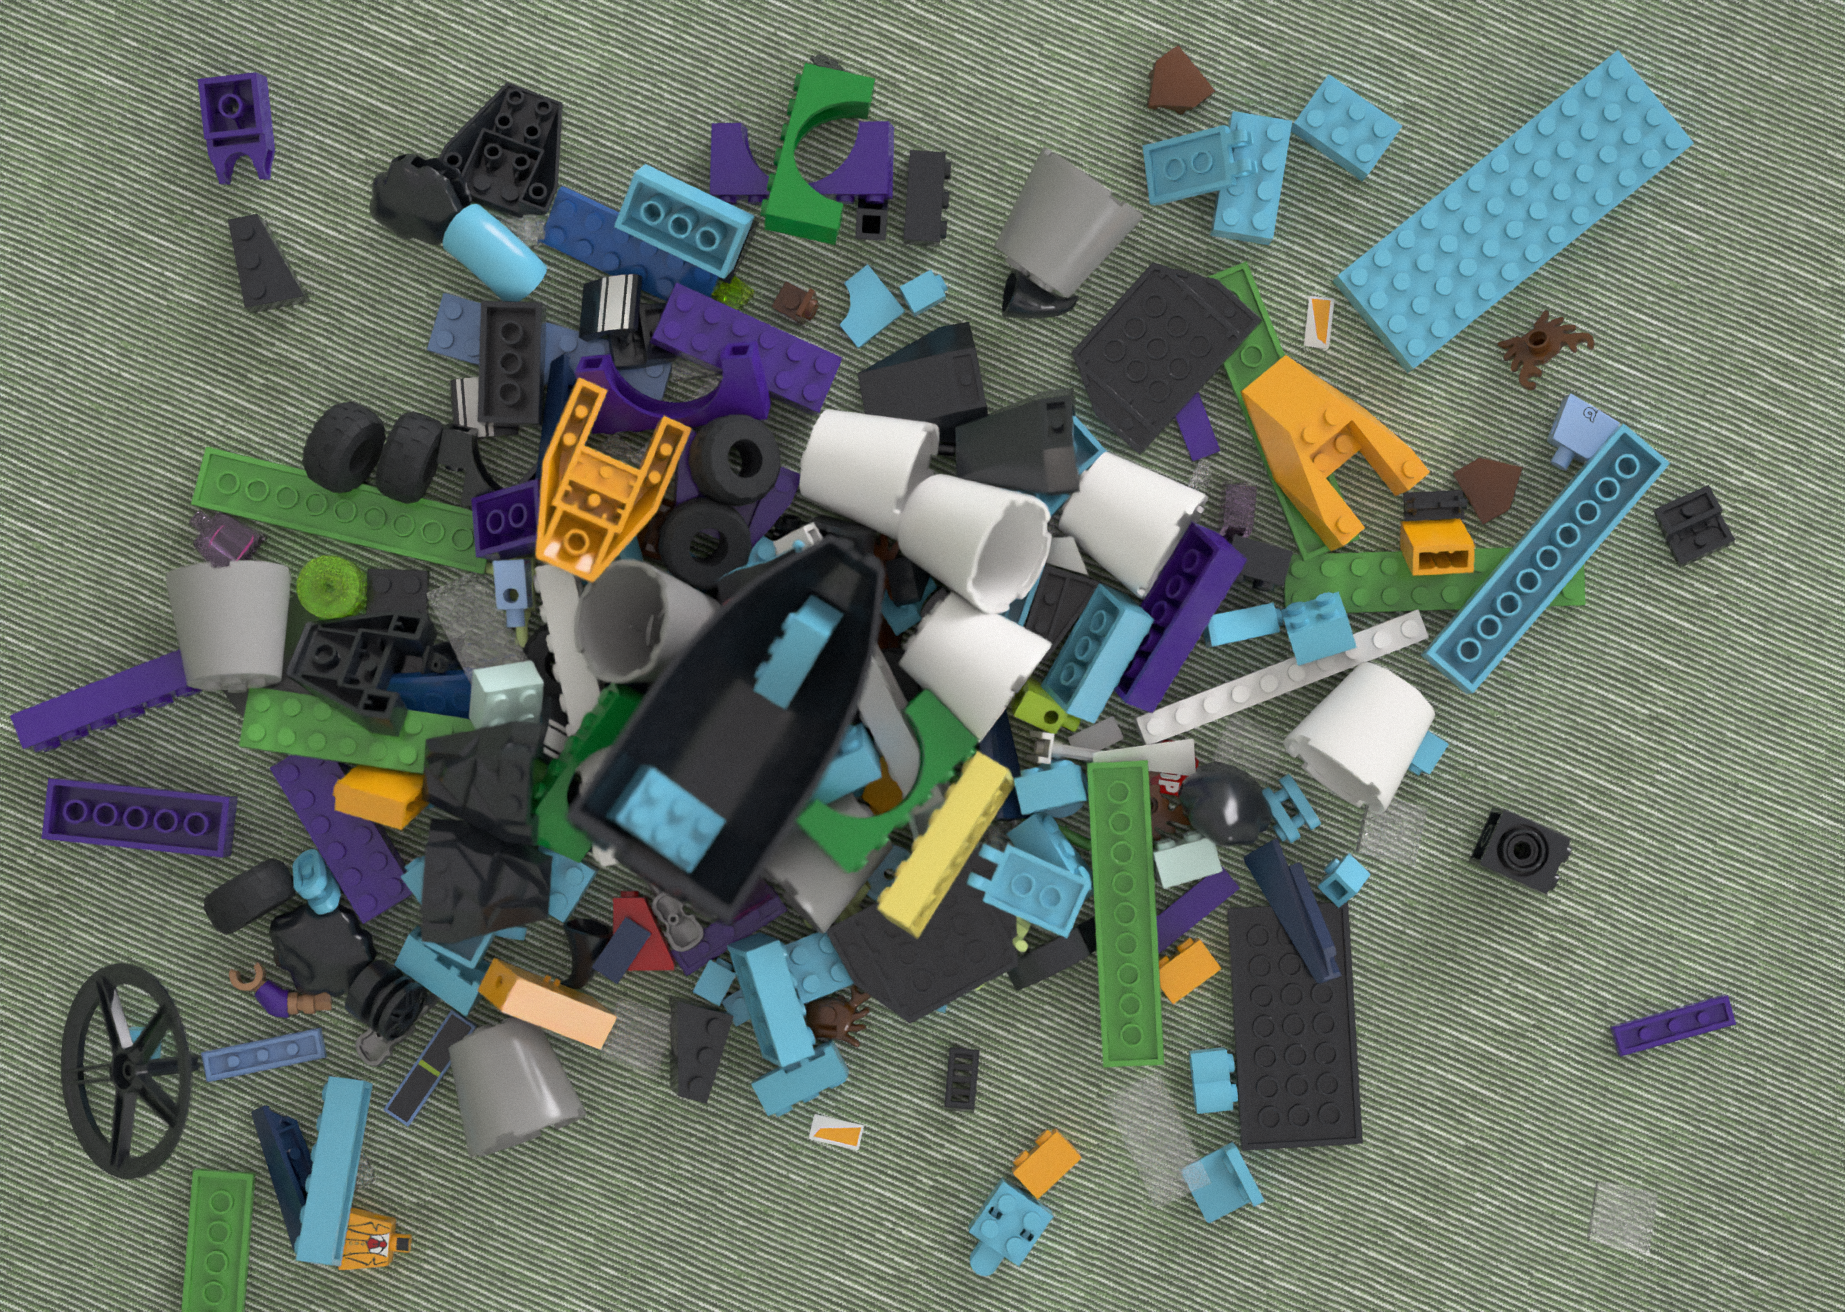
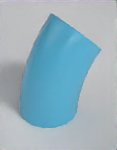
M471 204L460 211L451 221L444 234L443 249L475 274L502 301H521L539 285L547 272V266L535 253L478 204Z

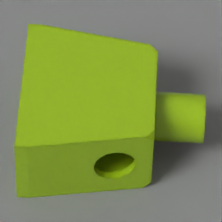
M1029 677L1019 692H1014L1010 699L1013 716L1051 734H1056L1060 727L1072 733L1078 728L1081 718L1066 713L1041 687L1042 683Z

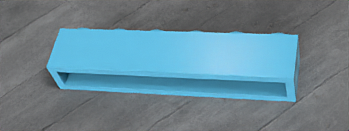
M329 1076L328 1083L323 1087L322 1100L324 1101V1106L316 1124L319 1134L317 1144H314L311 1151L312 1173L308 1175L305 1185L308 1195L306 1205H303L300 1212L301 1234L297 1237L294 1246L297 1261L341 1266L371 1098L372 1083L363 1080Z

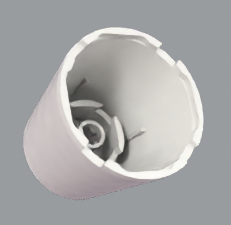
M826 409L814 425L807 448L801 458V495L894 540H898L899 521L907 500L924 480L934 474V470L930 469L929 466L931 456L938 454L939 428L936 424Z
M1104 452L1088 471L1084 470L1080 475V492L1070 495L1063 505V514L1059 521L1058 529L1066 536L1073 537L1075 543L1136 596L1144 600L1191 521L1198 523L1204 511L1200 504L1205 505L1208 501V496L1114 454Z
M937 474L924 480L907 500L899 521L898 543L902 553L908 559L980 610L990 614H997L1009 610V604L1016 598L1022 600L1038 579L1050 549L1052 534L1047 532V521L1051 517L1046 505L1035 497L949 475Z
M952 591L944 601L939 600L931 612L920 622L917 627L918 631L912 635L903 648L906 653L899 665L923 689L927 688L980 743L1006 709V704L1014 695L1012 690L1015 693L1019 692L1050 649L1052 643L999 614H990L980 610L955 591Z
M1361 662L1288 734L1284 740V746L1291 757L1296 758L1298 755L1305 762L1302 768L1327 789L1359 808L1364 803L1370 806L1369 811L1371 813L1383 814L1388 808L1434 720L1435 712L1420 691L1390 670L1369 662Z

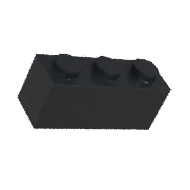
M910 150L904 245L939 247L940 239H946L947 221H941L942 209H948L949 191H943L944 179L950 180L951 161H946V152Z

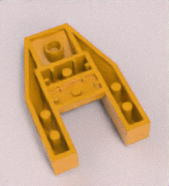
M1284 355L1240 392L1274 481L1330 551L1343 547L1365 528L1326 479L1355 453L1360 451L1395 496L1409 491L1430 473L1414 451L1364 407L1287 355Z
M579 378L571 391L542 464L535 558L593 583L657 512L692 428L663 416L655 428L639 469H635L584 446L607 390Z

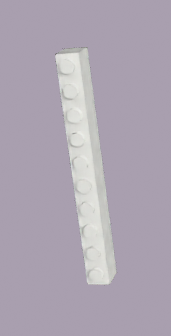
M813 522L773 542L776 547L775 552L777 556L791 549L793 542L796 540L804 542L805 545L802 547L804 549L823 538ZM876 642L874 657L858 707L861 711V720L873 734L875 747L887 761L889 774L898 783L903 792L902 798L904 799L912 788L917 776L919 747L910 723L901 713V710L908 702ZM949 781L943 785L938 782L931 790L933 796L922 807H919L917 804L912 809L913 814L916 815L945 801V794L951 786Z
M548 564L535 567L537 575L533 576V581L537 593H541L543 605H540V614L543 622L547 623L550 634L546 636L549 651L551 653L554 652L556 664L553 665V672L556 681L560 682L563 694H560V704L563 712L568 714L570 724L566 725V731L569 738L580 728L584 715L587 712H591L595 707L600 693L605 689L604 680L597 678L586 668L588 664L583 654L578 653L576 648L574 621L576 609L584 591L582 580L580 577ZM612 746L595 752L576 769L577 772L580 771L583 782L579 785L580 794ZM593 845L595 860L600 861L601 867L618 863L612 857L614 851L610 848L607 852H604Z
M1419 610L1408 612L1354 633L1353 636L1357 648L1298 666L1294 656L1156 709L1153 713L1148 712L1133 719L1143 745L1157 743L1359 665L1361 662L1370 661L1427 639L1429 636Z

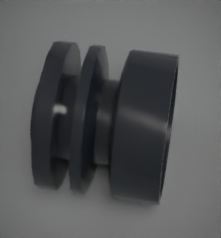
M379 959L366 967L355 979L345 1000V1010L361 1023L369 1024L370 1028L374 1032H378L385 1040L393 1041L408 1031L417 1020L425 1005L427 991L424 986L415 983L411 977L403 976L398 968L386 960Z

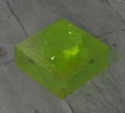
M734 276L730 284L722 282L712 293V299L738 311L754 297V290L736 276Z

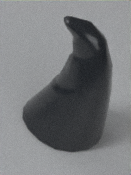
M1015 269L1010 272L1006 280L1002 301V316L1006 318L1027 319L1060 316L1074 309L1078 297L1076 295L1069 298L1057 297Z
M573 919L563 924L572 955V972L568 979L560 983L561 985L576 990L584 987L597 973L592 967L611 940L613 931L603 922L594 919Z

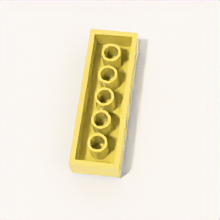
M977 752L974 758L971 757L964 763L961 773H963L957 784L952 783L945 794L946 802L940 810L936 809L932 813L928 821L930 827L925 835L917 837L911 848L913 853L907 862L903 861L895 872V877H897L891 888L886 887L878 899V903H880L878 909L884 917L916 938L920 936L1015 786L1014 779L1008 769L980 752Z

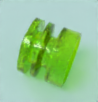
M322 555L310 560L301 569L297 578L296 592L301 605L315 616L324 619L355 616L364 608L367 602V577L365 572L356 563L338 556ZM326 582L333 583L334 593L327 592Z

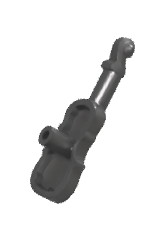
M645 881L655 896L651 908L658 915V920L666 924L667 931L664 936L668 938L672 948L679 952H685L696 947L703 940L705 934L703 926L696 920V915H687L684 911V903H680Z
M434 993L427 996L423 1010L417 1020L435 1007L437 1001L441 1000V998ZM415 1022L408 1031L393 1041L385 1040L378 1032H374L369 1027V1030L360 1035L356 1040L355 1047L358 1055L367 1065L373 1067L381 1066L388 1057L393 1056L392 1050L394 1046L398 1043H403L406 1038L414 1033Z

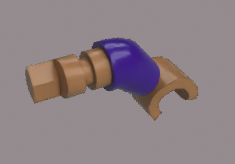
M257 962L253 966L256 976L248 984L243 983L241 980L240 971L234 969L229 971V979L232 985L242 991H254L256 1000L269 1015L274 1017L290 1018L292 1014H299L300 1011H303L304 1014H315L316 1011L332 1010V996L328 993L315 996L304 993L299 995V992H290L289 989H282L271 980L266 982V970L262 963Z

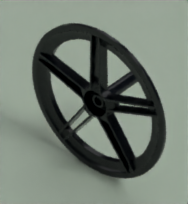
M115 963L104 966L85 981L76 994L69 1010L61 1048L63 1095L67 1113L76 1137L89 1158L99 1168L111 1176L127 1180L143 1178L154 1173L168 1161L175 1151L188 1118L192 1091V1072L200 1068V1064L197 1062L199 1057L196 1054L190 1055L188 1038L181 1015L168 990L151 972L132 963ZM124 984L142 989L159 1006L134 1043L130 1036L116 988ZM100 1003L113 1058L108 1063L83 1066L88 1027ZM171 1029L177 1056L151 1059L166 1033ZM109 1069L110 1077L84 1078V1072ZM179 1074L176 1102L152 1078L153 1076ZM113 1083L115 1086L111 1143L100 1131L93 1117L87 1099L85 1084ZM138 1096L169 1127L161 1141L151 1151L141 1156H131L130 1147Z

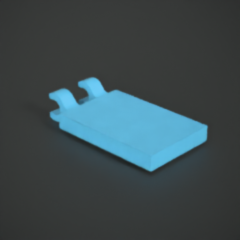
M1222 125L1142 146L1150 204L1157 206L1237 186L1236 177L1257 174L1256 161L1251 162L1250 158L1234 162L1232 152L1233 147L1253 145V133L1247 132L1246 129L1230 132L1228 126Z
M983 843L978 855L998 864L994 875L989 880L971 872L966 882L968 885L986 892L982 901L1068 938L1092 881L1008 844L1004 852H1001Z

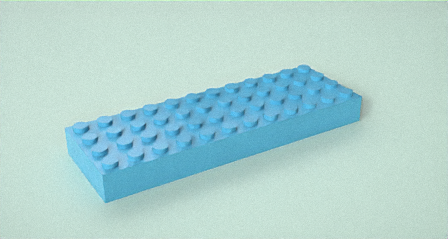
M1617 50L1337 275L1333 282L1408 374L1693 145L1694 142Z

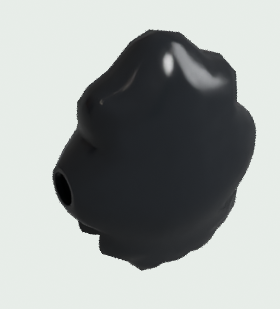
M409 153L394 158L389 165L388 171L381 172L375 176L372 183V198L369 209L371 216L378 223L390 229L397 237L403 240L416 238L431 245H438L443 242L444 234L455 216L464 208L470 206L472 196L466 181L461 176V172L457 167L448 164L438 157L427 159L418 154Z
M1222 762L1200 765L1196 769V773L1185 778L1178 792L1177 799L1188 814V820L1191 825L1210 842L1218 846L1230 847L1253 844L1257 840L1259 833L1268 829L1272 819L1271 806L1262 794V787L1249 773L1233 765Z
M308 903L301 904L291 912L277 915L270 922L269 935L274 947L276 966L289 971L295 988L307 995L315 996L328 993L337 998L349 991L355 979L374 961L377 955V951L373 946L372 934L360 927L357 916L350 909L338 905L332 912L317 914Z

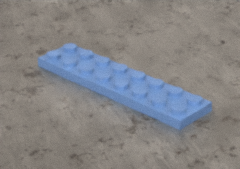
M443 293L427 350L479 366L481 303ZM546 322L544 385H548L550 363L552 360L567 354L570 357L569 366L575 372L581 357L610 354L608 340L596 338L586 342L578 338L579 331ZM674 361L618 372L636 390L651 398L663 401Z

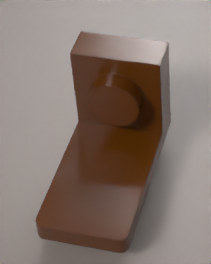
M785 281L771 308L803 326L806 320L812 321L818 311L819 305H817L816 291L810 288L808 292H805Z

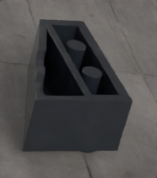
M258 214L228 219L244 306L247 310L257 313L312 302L265 219Z
M1045 565L1025 625V629L1052 643L1042 661L1048 660L1085 609L1101 582Z
M669 995L671 1007V1023H669L671 1033L670 1089L679 1097L707 1104L734 1016L725 1009Z

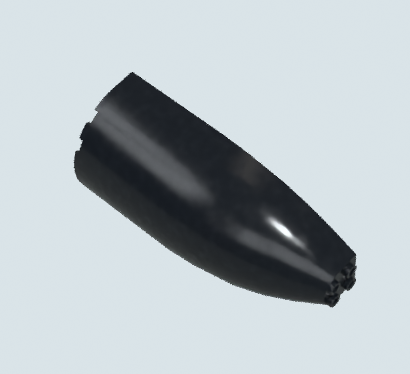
M829 535L791 555L755 578L719 608L681 649L655 682L565 816L568 824L579 833L583 831L585 833L584 836L587 837L586 839L604 852H607L609 848L614 851L612 857L618 863L680 903L686 904L688 900L691 901V908L711 920L714 915L718 916L716 922L724 926L730 924L819 788L839 751L865 689L875 653L879 629L884 568L880 566L882 563L875 556L865 553L863 557L853 551L855 545L843 536L836 538L833 535ZM811 595L841 612L843 616L833 629L827 643L820 651L795 696L786 709L753 690L759 680L754 676L763 661L769 663L772 655L768 651L776 638L783 639L787 631L782 629L790 614L797 615ZM641 765L654 768L725 820V823L691 873L677 868L606 817Z

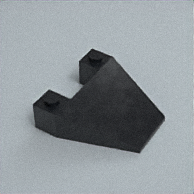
M404 610L306 622L286 675L367 731L399 737L408 714V709L399 693L386 690L400 654L422 658L427 645L435 643L438 632L428 614Z

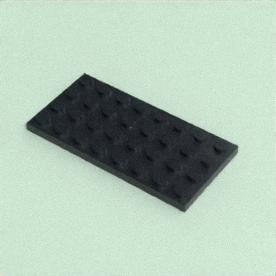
M1333 902L1317 903L1334 943L1337 954L1334 958L1341 972V977L1321 984L1315 981L1271 906L1227 908L1240 1144L1242 1151L1363 1144L1348 902L1339 908Z

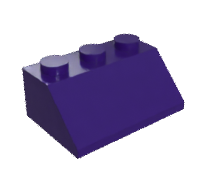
M535 479L471 498L476 558L500 561L536 552L541 479Z

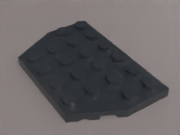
M1152 262L1072 351V355L1095 415L1141 455L1263 320L1219 280Z
M982 846L974 849L918 938L887 920L879 911L880 903L878 902L831 926L826 931L854 985L874 997L909 1024L1018 966V952L1013 945V939L1017 936L1016 916L982 901L986 892L966 883L971 872L989 880L994 875L998 864L978 855Z

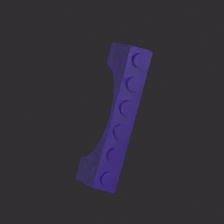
M859 121L855 144L842 165L827 177L807 184L826 198L843 204H854V200L866 199L868 204H883L884 199H892L893 125L889 121ZM712 123L710 195L731 205H736L737 200H748V204L762 205L763 199H769L771 193L767 191L769 176L760 169L752 155L748 140V129L742 123Z
M757 342L727 344L721 359L723 376L720 383L707 395L688 402L661 401L636 390L618 372L610 354L581 357L574 372L576 380L581 378L607 390L592 425V434L604 433L610 435L623 431L642 432L647 429H655L663 416L690 427H700L716 418L735 414L748 415L759 421L766 420L771 407V399Z

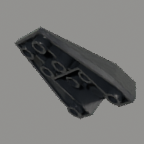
M507 82L444 146L439 158L459 169L461 176L467 183L473 202L517 218L546 215L558 190L563 102Z
M969 321L939 327L857 373L865 414L936 424L939 428V442L956 444L955 427L988 414Z
M1074 388L1043 391L955 427L957 478L997 488L1048 496L1080 492L1079 466L1075 455L1073 416H1076Z

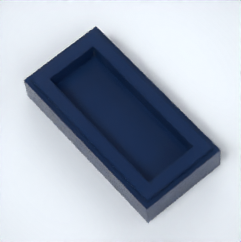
M626 916L592 968L618 984L652 933Z

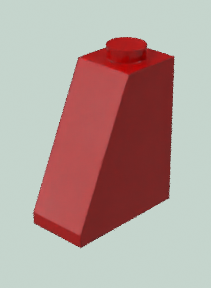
M635 890L621 891V896L613 898V935L626 916L652 933L627 971L675 970L677 962L670 952L669 944L647 897L639 896V891Z

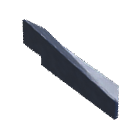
M567 354L557 357L550 363L535 479H541L544 457L571 391L577 382L575 373L569 366L570 357Z
M1005 709L979 743V750L981 754L1008 769L1013 779L1021 777V770L1007 710ZM1015 786L996 814V821L1021 820L1031 817V815H1022Z
M1278 838L1247 854L1244 857L1245 864L1315 981L1321 984L1341 977V972L1334 958L1337 955L1334 943L1301 862L1288 867Z
M265 1105L253 1110L251 1114L294 1250L295 1241L301 1234L300 1212L303 1205H306L308 1192H306L305 1185L308 1175L312 1173L313 1162L297 1120L289 1116L276 1114L269 1110V1106Z

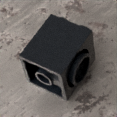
M1493 807L1468 862L1531 891L1547 895L1548 891H1553L1558 883L1560 875L1557 874L1561 862L1565 863L1570 856L1572 847L1569 844L1572 839L1509 810ZM1516 843H1519L1520 852L1515 856L1513 848Z

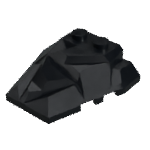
M516 720L502 725L487 726L477 730L462 731L426 739L422 800L505 842L536 846L538 843L539 815L531 814L534 759L544 755L546 724Z
M432 819L429 838L425 848L421 898L422 942L454 944L480 935L492 934L495 931L548 919L553 857L522 844L505 842L463 820Z

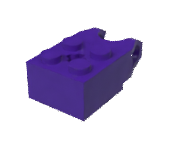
M253 72L197 79L204 140L207 142L208 156L216 170L219 184L231 185L234 165L240 157L245 155L252 159L259 180H271V166L275 155V144L267 77ZM238 103L239 109L236 113H233V107H237Z

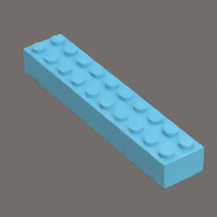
M1625 424L1618 426L1424 650L1421 656L1466 695L1474 693L1667 468L1670 462Z

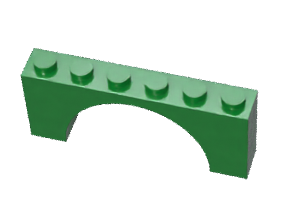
M805 63L802 74L796 75L793 91L797 92L796 99L790 98L787 116L791 118L789 124L783 123L780 141H784L783 148L776 149L773 166H777L776 174L770 173L767 191L771 192L769 199L764 198L761 206L760 217H765L764 230L836 245L844 204L828 199L810 187L798 171L794 154L801 140L821 124L843 118L867 120L874 95L875 78L819 67Z
M611 683L608 688L602 690L595 707L591 712H587L584 715L580 728L574 735L569 736L562 753L558 758H554L551 761L541 782L538 781L532 788L531 814L539 815L537 844L578 863L587 854L593 844L586 839L587 837L584 836L585 833L583 831L581 833L577 832L568 824L565 818L571 809L567 801L569 782L576 769L589 756L603 748L614 745L647 695L622 683Z
M927 688L922 689L901 710V713L906 717L915 733L919 747L917 776L912 788L904 799L895 807L882 814L858 818L838 813L816 798L806 806L795 823L845 874H849L851 871L856 874L868 862L866 856L873 849L879 851L890 840L887 834L895 826L898 829L903 827L912 817L909 812L917 804L919 807H922L933 796L931 790L938 782L941 785L945 784L955 773L952 768L959 761L965 763L976 752L974 746L979 740Z

